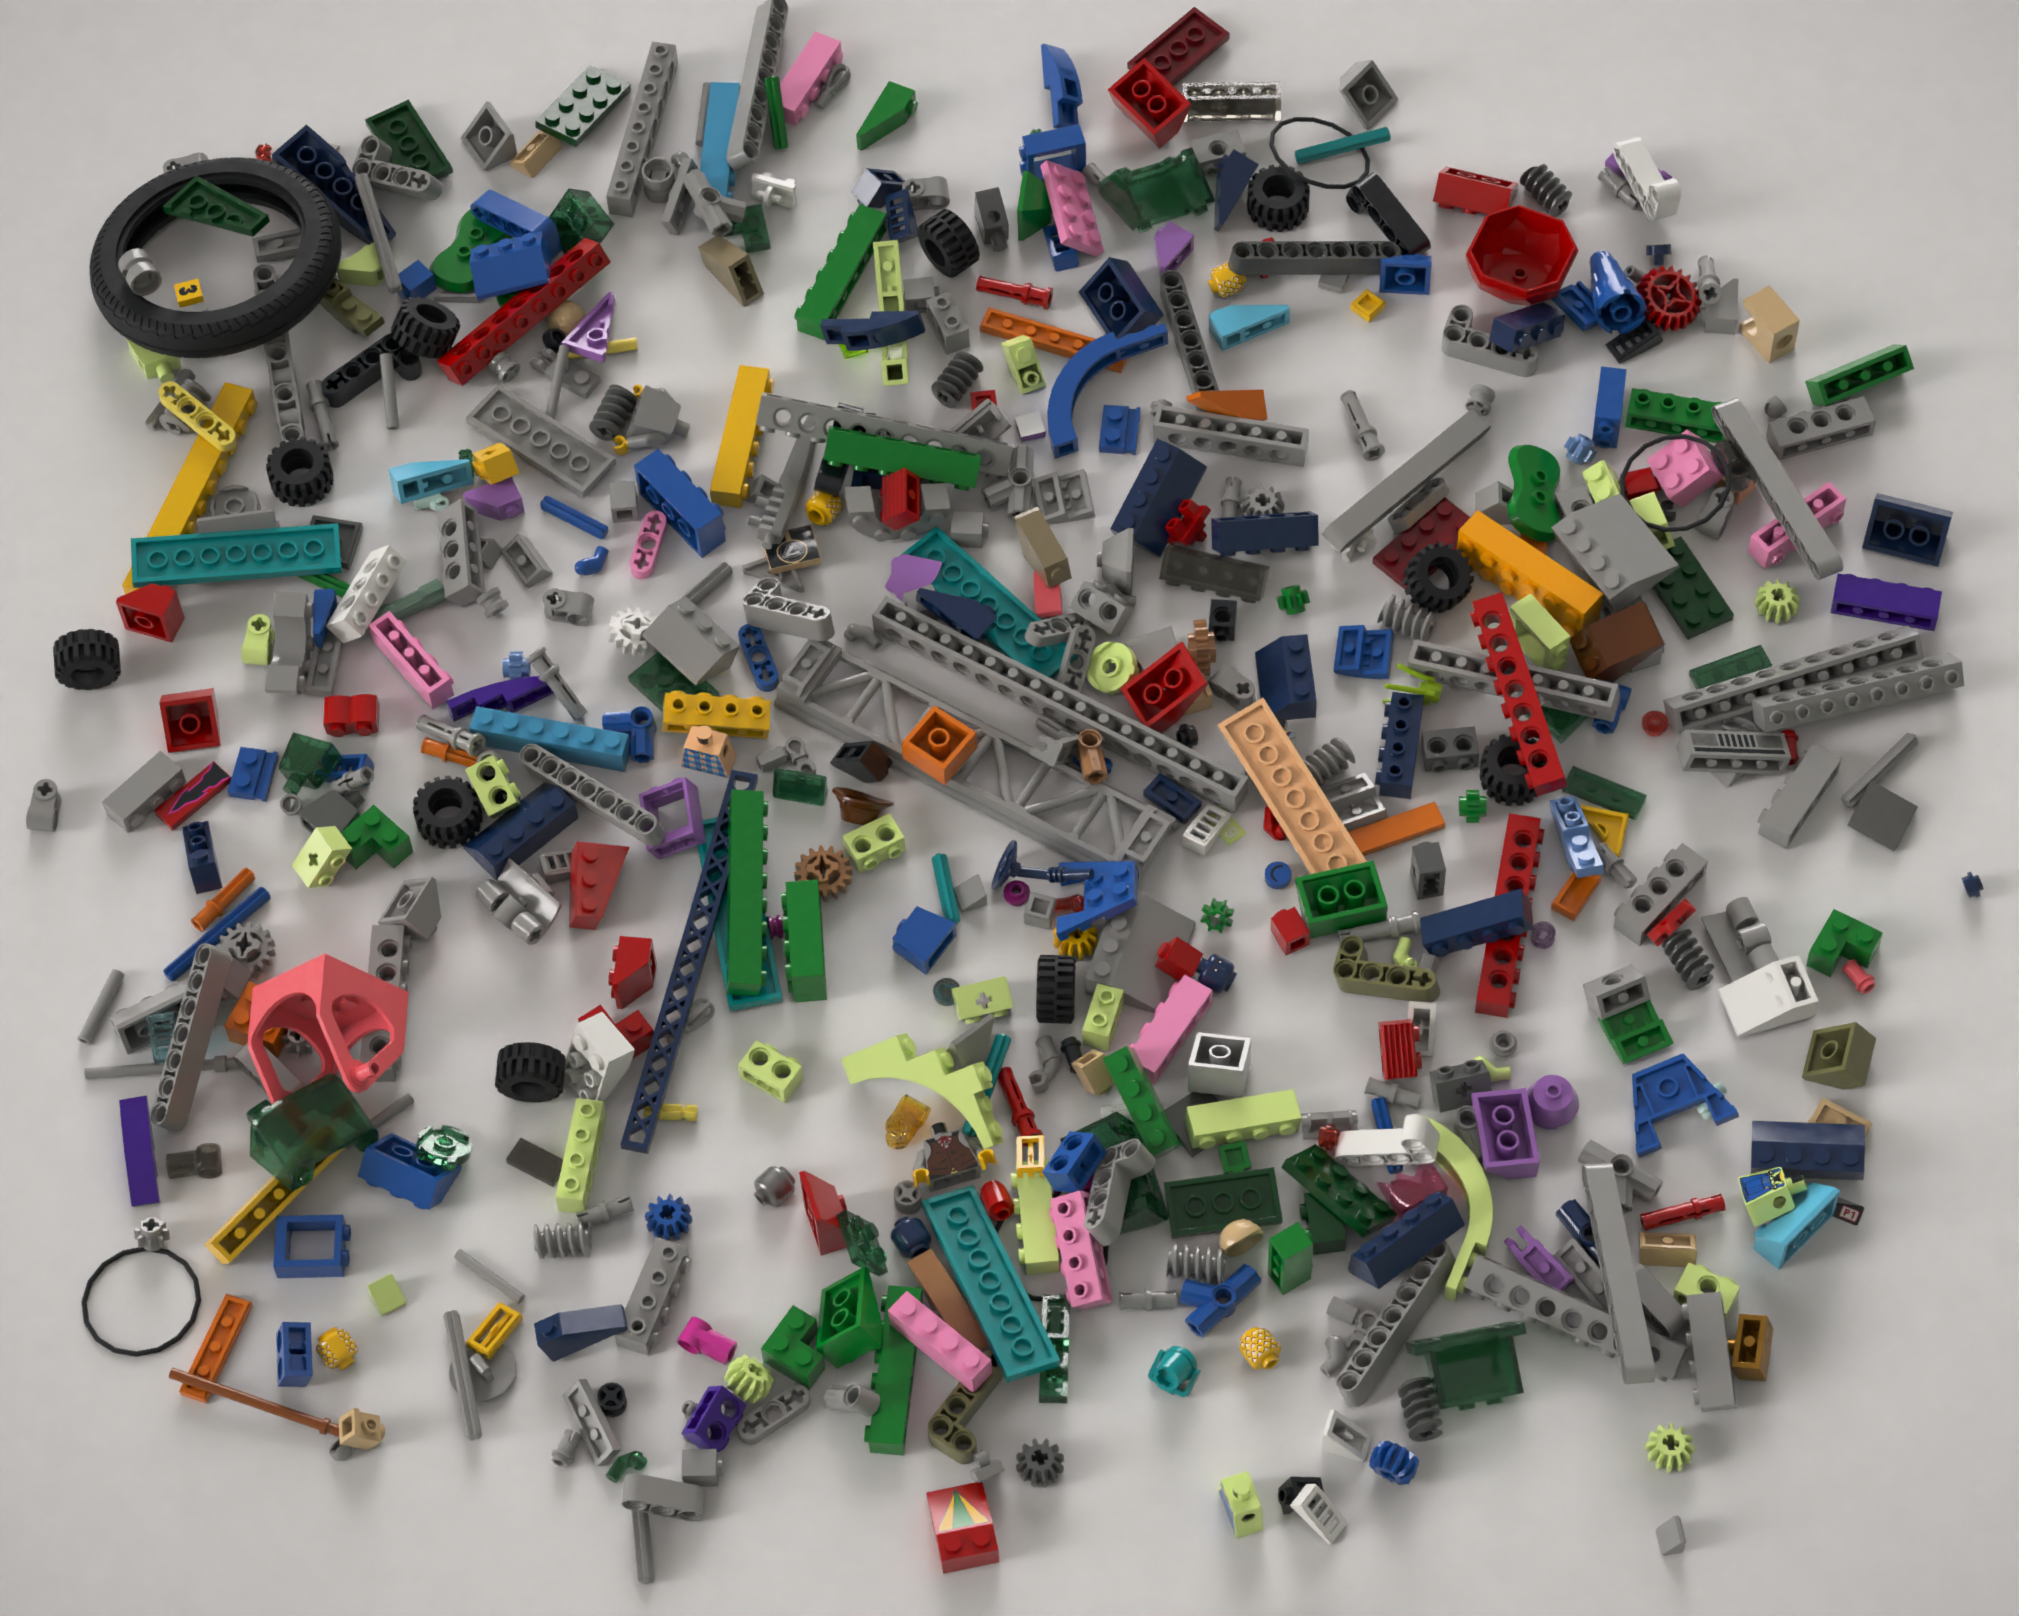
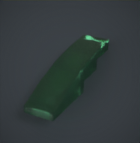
M1042 1294L1041 1322L1060 1358V1366L1040 1372L1039 1403L1067 1404L1070 1304L1066 1295Z

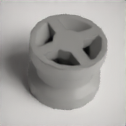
M502 351L491 360L488 369L493 374H498L501 382L508 383L518 374L520 364L512 361L506 351Z
M1485 385L1472 386L1470 398H1468L1465 404L1468 411L1474 409L1480 416L1488 415L1491 410L1490 403L1495 398V392Z
M498 587L490 589L476 599L478 605L483 606L486 618L497 615L509 606L508 602L501 598V591Z
M902 1181L894 1189L895 1207L902 1214H914L921 1208V1189L919 1185L915 1188L913 1181Z

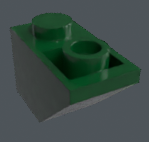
M1310 1192L1304 1193V1202L1299 1204L1301 1221L1306 1220L1307 1230L1314 1239V1255L1345 1251L1346 1235L1343 1220Z

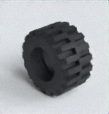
M1280 164L1279 167L1269 165L1268 169L1264 167L1259 169V174L1254 173L1252 180L1248 183L1247 211L1251 215V220L1254 223L1258 222L1260 228L1267 227V231L1271 232L1273 229L1277 230V232H1283V229L1289 231L1293 229L1294 225L1298 227L1301 225L1302 220L1306 219L1307 212H1309L1310 186L1289 174ZM1283 196L1288 199L1282 201H1275L1270 199V197Z
M941 210L917 228L918 239L925 255L934 267L949 278L956 277L979 261L980 252L973 233L966 223L951 210Z
M410 297L402 302L391 327V334L399 345L411 353L421 357L439 359L452 348L460 329V321L452 311L436 301L421 297Z
M295 437L290 438V441L287 443L282 441L279 443V448L274 447L271 450L273 455H268L266 471L273 494L276 498L279 497L282 503L288 501L289 506L293 507L296 504H299L300 507H305L307 503H310V505L316 504L315 500L319 499L321 501L325 498L324 493L330 492V485H333L334 474L327 450H324V446L321 443L317 444L314 439L307 441L306 437H300L299 440H295ZM300 468L310 469L307 473L300 476L290 475V473Z
M1437 542L1435 545L1429 544L1422 548L1409 560L1408 566L1403 572V575L1406 576L1403 579V585L1408 587L1404 591L1406 595L1410 594L1412 596L1410 600L1412 603L1415 604L1417 602L1420 604L1419 609L1423 607L1424 609L1428 608V613L1430 611L1435 613L1437 610L1439 613H1444L1446 610H1451L1459 604L1471 591L1474 576L1470 574L1474 570L1473 566H1468L1467 564L1470 561L1469 558L1461 555L1463 552L1461 549L1458 548L1455 551L1453 549L1454 545L1448 543L1444 547L1443 542ZM1428 567L1439 568L1446 574L1449 581L1448 589H1440L1432 584L1428 577Z
M79 629L60 636L59 640L54 642L55 678L58 679L60 684H65V687L76 690L100 689L111 685V682H115L121 674L119 643L117 638L113 637L110 633H105L103 630Z
M1503 734L1499 736V740L1495 738L1491 740L1490 746L1486 745L1480 766L1481 786L1483 790H1487L1486 794L1490 798L1494 796L1495 802L1499 804L1501 801H1504L1506 806H1511L1512 803L1522 806L1523 801L1530 803L1533 801L1534 796H1537L1534 788L1528 789L1524 774L1529 773L1526 765L1522 767L1527 772L1521 775H1510L1501 769V767L1508 764L1520 765L1516 753L1517 750H1520L1518 741L1513 743L1511 735L1506 737ZM1532 738L1531 740H1527L1526 743L1535 744L1537 741L1534 738ZM1539 761L1534 767H1544L1547 762Z
M445 776V779L441 780L440 777L434 778L435 782L430 783L428 781L424 784V789L419 788L417 791L418 797H414L413 813L418 831L421 833V837L424 840L428 839L429 844L432 846L438 844L439 848L445 849V846H450V849L456 848V844L463 846L467 843V839H473L475 832H479L481 829L480 823L483 821L478 795L475 789L471 787V784L468 781L463 783L460 777L456 776L455 779H452L451 776ZM453 806L460 808L456 815L449 818L435 816L439 810L445 807Z
M1040 955L1037 962L1036 1018L1038 1023L1072 1024L1075 1011L1076 960L1074 956Z
M519 1042L507 1045L505 1048H501L498 1053L495 1088L504 1096L523 1102H544L558 1098L563 1093L565 1055L558 1049L541 1043Z

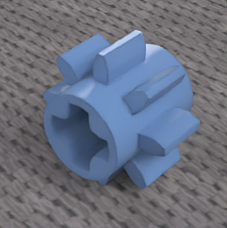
M1579 434L1577 438L1570 436L1564 445L1568 449L1566 457L1581 466L1584 461L1591 463L1597 454L1593 450L1596 443L1583 434Z
M523 651L510 652L509 658H503L502 670L504 678L512 680L530 677L531 663L525 661L526 658L523 657Z

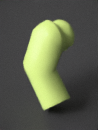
M1407 937L1400 938L1393 954V961L1396 965L1417 967V961H1412L1413 958L1408 955L1413 942Z
M1477 1056L1473 1059L1483 1060L1489 1070L1491 1082L1511 1080L1509 1066L1495 1068L1483 1056Z

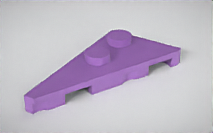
M608 292L562 341V345L570 347L569 352L602 363L605 362L615 307V298L612 292Z

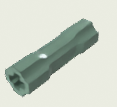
M435 579L398 600L380 606L371 623L388 611L397 620H403L426 608H431L448 600L445 598L442 584Z

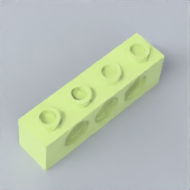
M576 1098L555 1195L559 1211L576 1213L587 1210L607 1117L603 1101Z

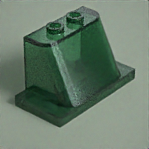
M1514 1320L1406 1342L1408 1354L1414 1356L1424 1354L1437 1406L1440 1410L1458 1406L1459 1411L1476 1407V1402L1486 1401V1405L1498 1404L1503 1402V1397L1524 1393L1513 1336L1527 1334L1524 1322Z

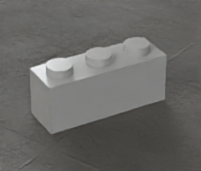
M159 751L104 799L102 804L107 816L129 833L133 828L139 827L145 818L163 804L173 793L181 789L186 783V779L182 769L162 751Z

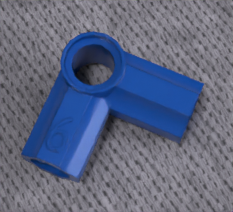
M639 706L632 711L603 713L602 726L604 730L631 735L630 758L632 761L648 763L654 759V735L657 726L649 708ZM647 720V723L638 725L641 721Z

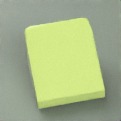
M388 1274L367 1286L369 1294L381 1316L407 1303L392 1274Z

